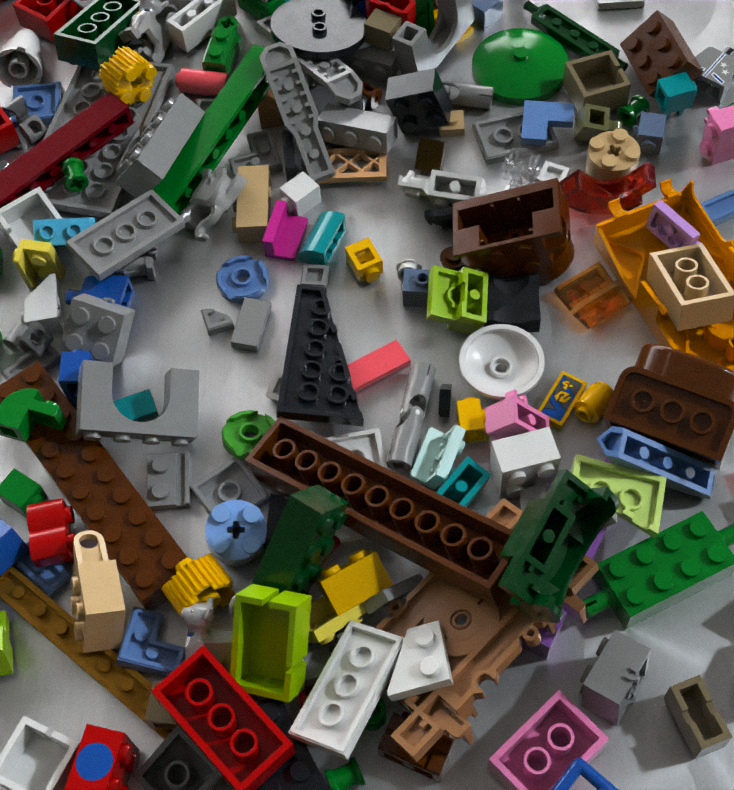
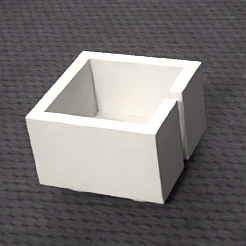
M40 187L0 208V228L14 245L15 249L18 248L21 239L34 240L33 220L62 219Z
M550 427L491 441L489 470L499 499L520 497L521 490L546 480L550 485L553 483L559 471L561 456Z
M23 715L0 754V786L7 790H64L80 743L55 730L52 731L48 727Z

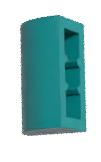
M336 211L321 213L298 253L297 260L307 264L328 265L346 232L345 214Z

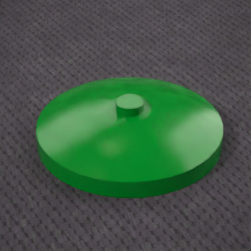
M526 28L506 29L490 35L478 45L472 58V76L476 85L494 87L493 100L508 105L524 106V100L546 101L563 87L565 62L569 60L562 45L548 34Z

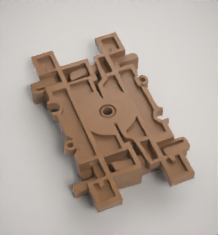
M503 498L485 517L513 530L523 511ZM587 555L584 556L570 583L562 606L565 612L582 624L587 621L585 602L575 594L599 570L597 562ZM429 571V574L406 596L405 605L399 600L390 602L388 611L392 617L384 618L375 628L405 638L407 629L439 620L443 627L453 685L397 700L407 711L411 710L413 713L391 734L392 739L416 762L424 756L446 731L453 738H462L471 745L474 740L471 725L467 718L470 715L474 718L478 715L473 706L474 701L486 698L484 692L480 689L481 683L485 680H492L498 685L499 675L522 652V643L525 641L530 647L539 645L541 635L537 628H544L553 635L556 632L554 626L557 623L533 621L509 604L512 596L508 593L505 594L499 605L495 607ZM460 618H467V622L464 625L456 624ZM391 678L385 688L386 690H388Z

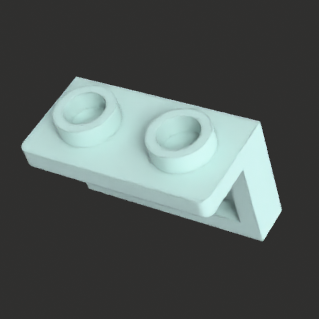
M454 425L445 434L430 427L422 441L409 477L433 490L447 481L456 469V466L453 465L455 457L461 454L465 446V441L462 439L466 429Z

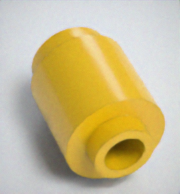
M602 381L589 385L574 404L576 416L585 423H596L605 413L613 394V389Z

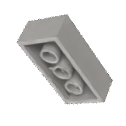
M180 93L175 100L169 98L162 107L163 112L160 109L151 119L152 127L148 126L140 136V143L137 142L129 152L130 157L125 159L117 170L120 175L115 183L135 198L153 189L163 180L205 114V111L183 93Z

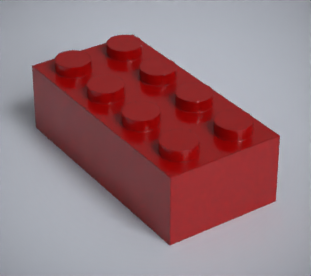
M204 645L151 690L157 702L234 790H256L295 754L293 743Z

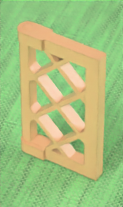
M357 148L326 149L331 163L337 159L340 162L344 161L345 164L337 170L334 169L336 176L316 183L387 181L386 154ZM367 155H379V156L373 160L372 158H370V157L367 156ZM342 156H354V157L351 158V159L348 161L347 159H345V158L342 157ZM362 158L369 164L360 169L352 162H357ZM373 167H375V168H377V169L379 170V172H368V171H369L370 169H372ZM348 168L356 171L354 173H342Z

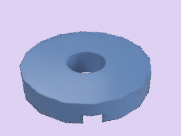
M235 256L226 260L222 264L220 271L217 272V287L221 295L230 302L242 304L245 297L258 299L267 291L269 285L268 269L261 260L252 259V256ZM243 275L249 277L245 282L236 281L238 277Z

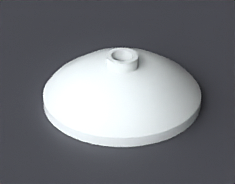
M494 324L478 329L466 339L459 355L460 372L469 387L485 397L504 400L505 393L514 389L517 390V397L531 391L540 381L545 365L544 353L539 342L524 329L507 324ZM497 370H504L505 372L499 373Z

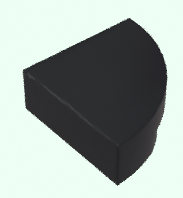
M442 384L440 386L439 417H450L452 384Z

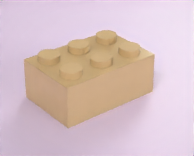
M703 243L650 253L647 280L660 302L669 311L668 316L677 331L732 321L734 290Z

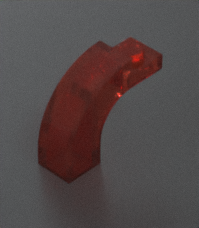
M646 162L629 174L613 180L596 179L578 169L561 180L560 185L568 200L569 208L587 214H611L608 202L617 198L620 199L622 209L628 211L642 205V195L656 188L655 166Z

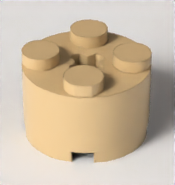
M621 128L603 132L591 138L585 165V174L589 182L598 188L599 185L608 187L607 190L617 191L628 187L633 182L637 172L641 153L639 144L633 137L628 135L625 129Z

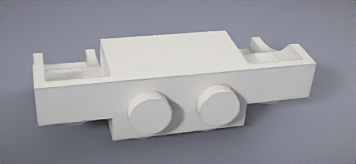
M409 170L405 177L399 175L397 184L405 196L419 198V195L428 196L431 203H434L433 205L438 208H449V206H453V203L512 189L510 185H506L505 188L486 185L484 178L480 176L432 170L431 176L417 175L414 171Z

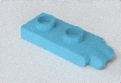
M93 217L33 220L34 241L52 243L53 247H67V240L97 222H95Z

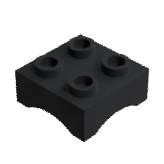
M488 274L487 322L484 324V327L494 324H507L519 327L527 332H539L541 322L539 274H529L515 278Z

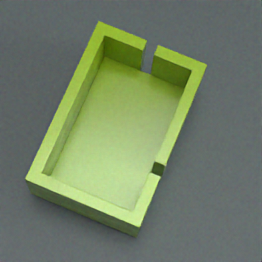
M251 584L235 594L230 675L247 693L289 703L304 690L307 661L302 659L307 655L311 595L286 590L279 594V589Z

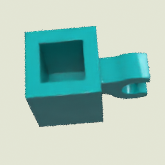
M686 72L657 80L654 99L663 114L667 115V119H670V115L673 112H677L681 116L684 109L692 107L697 94V87Z

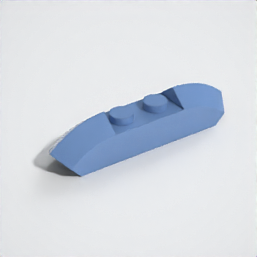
M611 426L596 438L604 454L612 463L667 477L666 486L701 498H711L716 471L715 467L621 427Z

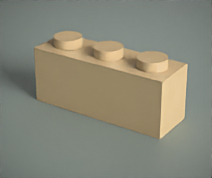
M269 165L238 166V174L242 175L247 182L233 203L234 213L236 212V217H232V231L237 233L239 243L262 242L271 217L272 181Z

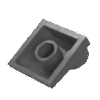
M177 725L135 773L133 778L144 790H211L220 779L221 774Z

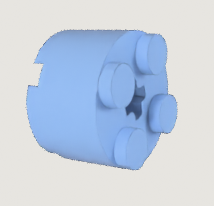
M229 500L214 507L206 521L205 535L208 549L216 559L228 566H243L254 560L264 548L267 526L265 518L257 506L243 500ZM233 528H239V531L242 533L239 534L238 539H234L232 533L228 532H233Z

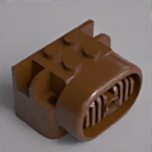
M558 178L453 203L454 258H461L467 268L480 269L482 272L500 277L515 278L529 274H539V284L551 282L563 275L573 261L574 245L571 240L569 203Z
M646 344L641 348L635 366L626 368L619 376L603 416L607 429L611 426L628 429L713 466L716 470H720L734 433V371L720 364L659 344Z

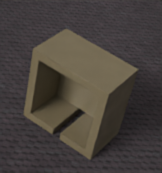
M612 50L565 62L563 86L578 112L586 103L608 107L610 110L628 104L631 83L623 69H620V64Z

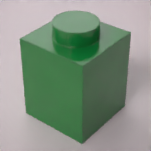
M15 468L0 484V499L2 502L26 518L27 505L45 502L48 499L40 484Z

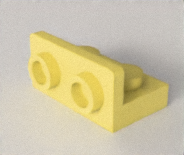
M21 239L18 248L13 252V264L28 288H34L38 276L46 279L49 274L55 273L58 279L64 278L66 270L52 243Z

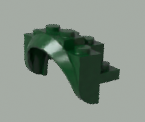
M564 469L558 471L545 498L529 499L499 555L509 565L498 586L512 596L509 604L533 621L559 623L565 613L562 610L564 598L580 563L597 535L615 514L620 504L618 497L608 487L590 488L570 471Z

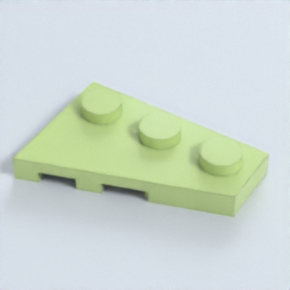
M576 454L571 473L590 488L608 487L620 501L616 510L617 516L655 538L659 533L667 477Z

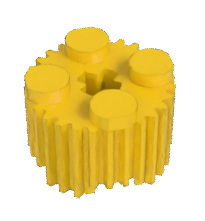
M118 47L115 51L116 55L113 54L112 58H109V62L100 64L101 69L98 70L100 72L98 77L102 79V86L107 92L110 91L127 105L136 104V102L140 101L146 102L152 94L150 88L153 87L152 83L155 82L153 79L157 75L156 68L129 47Z
M211 553L206 554L202 558L199 557L197 560L194 559L192 561L188 557L180 561L175 567L176 575L172 576V580L166 582L161 588L180 617L183 608L191 607L195 603H206L209 597H213L214 610L218 605L224 608L226 605H229V601L235 595L231 589L234 583Z

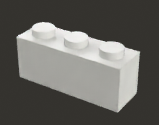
M193 0L166 20L171 42L188 53L212 34L213 28L217 27V22L220 18L224 16L235 17L237 15L235 0Z

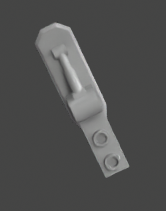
M272 15L256 21V30L275 44L276 42L273 40L270 31ZM297 56L308 88L315 85L322 86L328 90L335 101L347 105L361 100L363 82L351 68L338 58L314 60Z
M282 42L266 46L259 59L284 126L295 138L308 176L315 182L336 176L318 128V111L293 46Z

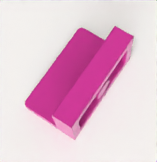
M276 200L262 243L265 257L296 261L308 225V218L289 215L286 201Z

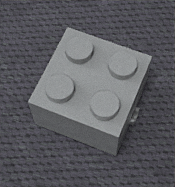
M85 293L73 297L59 351H90L94 361L113 362L114 367L123 361L135 310L116 304L115 300L111 298L101 299Z
M614 630L610 639L604 637L596 651V655L599 656L594 666L588 664L580 678V682L583 683L579 692L582 694V707L617 726L628 706L635 703V693L648 671L651 649Z

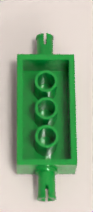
M701 511L659 532L655 538L651 536L597 563L599 570L592 578L600 591L585 599H581L585 602L586 618L590 619L592 616L611 607L624 629L627 630L730 577L734 571V555L728 547L734 544V523L717 531L705 513Z

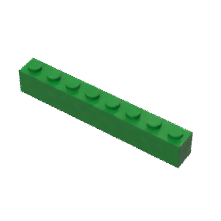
M255 44L251 47L210 107L205 111V114L163 180L152 189L178 215H180L182 209L190 205L192 194L203 179L201 175L202 170L210 168L213 173L271 89L259 59L265 47Z

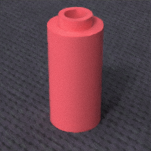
M181 68L180 72L176 73L175 85L182 93L217 97L231 75L229 73Z

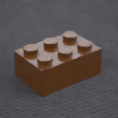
M658 10L620 43L646 92L652 98H654L658 79L686 72L691 81H694L704 72L675 23Z

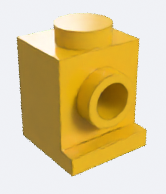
M369 237L345 247L346 263L352 269L359 283L365 280L371 283L380 277L383 273V260Z
M467 397L463 400H457V424L466 429L462 439L465 441V444L489 442V435L486 434L485 409H481L480 398Z

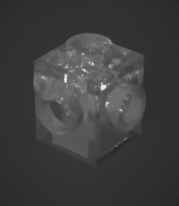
M519 148L511 149L509 158L506 157L502 165L503 179L509 181V185L514 188L536 182L541 167H538L541 155Z

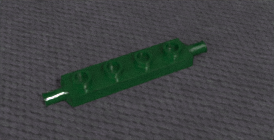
M530 0L525 2L523 9L532 14V25L582 57L612 50L620 64V69H623V71L627 69L628 63L619 59L620 50L548 4L538 7Z

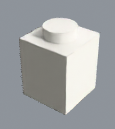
M303 171L279 188L280 201H286L288 213L291 212L295 216H303L322 202L320 186Z

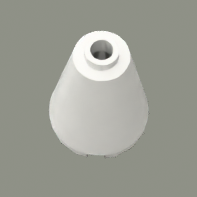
M30 29L19 30L0 50V81L10 88L11 86L39 84L42 78L43 66L39 37Z

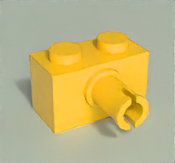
M362 548L349 555L350 561L339 567L335 563L321 571L322 577L318 578L316 582L333 614L340 616L393 585L376 551L369 550L366 552L365 548Z

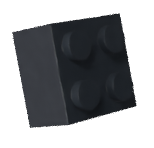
M436 68L388 78L385 101L393 116H397V124L403 134L450 125L452 102Z

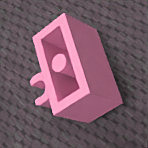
M734 105L722 109L718 107L707 109L708 117L704 118L706 125L699 148L701 154L707 158L712 166L734 159Z
M515 389L505 393L504 400L485 408L486 434L497 440L550 427L549 416L528 405L526 395L517 397V390Z

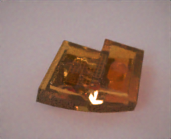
M600 261L554 289V292L568 310L588 329L633 303L632 298L618 279L613 281Z

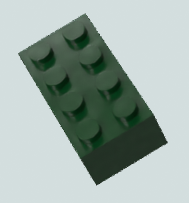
M93 0L53 34L58 60L68 62L71 65L88 67L92 70L101 69L100 64L109 62V58H112L113 54L116 55L115 51L118 47H126L131 42L130 40L123 43L118 33L129 27L132 16L139 10L140 0Z
M320 485L291 494L252 584L279 589V594L286 590L311 595L309 590L312 584L316 583V580L321 576L323 568L320 566L323 559L330 554L334 547L335 541L332 539L336 530L343 526L347 518L345 510L349 502Z

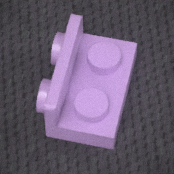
M660 200L653 205L645 227L670 249L700 243L698 241L700 233L665 202Z

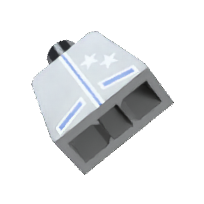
M708 47L695 57L704 72L694 82L698 94L720 105L734 81V49L727 47L720 51L713 47Z

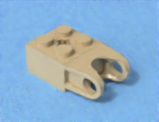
M93 530L81 531L74 537V564L72 565L71 577L73 596L70 597L71 614L76 615L77 622H74L75 640L82 642L83 653L121 648L126 610L116 559L109 560L104 538L99 532ZM85 539H92L97 542V545L94 548H84L80 545V542Z

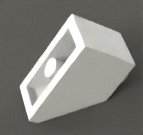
M55 273L49 274L24 300V311L20 313L22 324L29 327L33 321H37L51 334L64 332L62 287ZM34 330L38 336H42L39 330Z

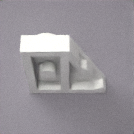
M439 620L407 629L387 690L388 697L392 702L453 685L443 627Z

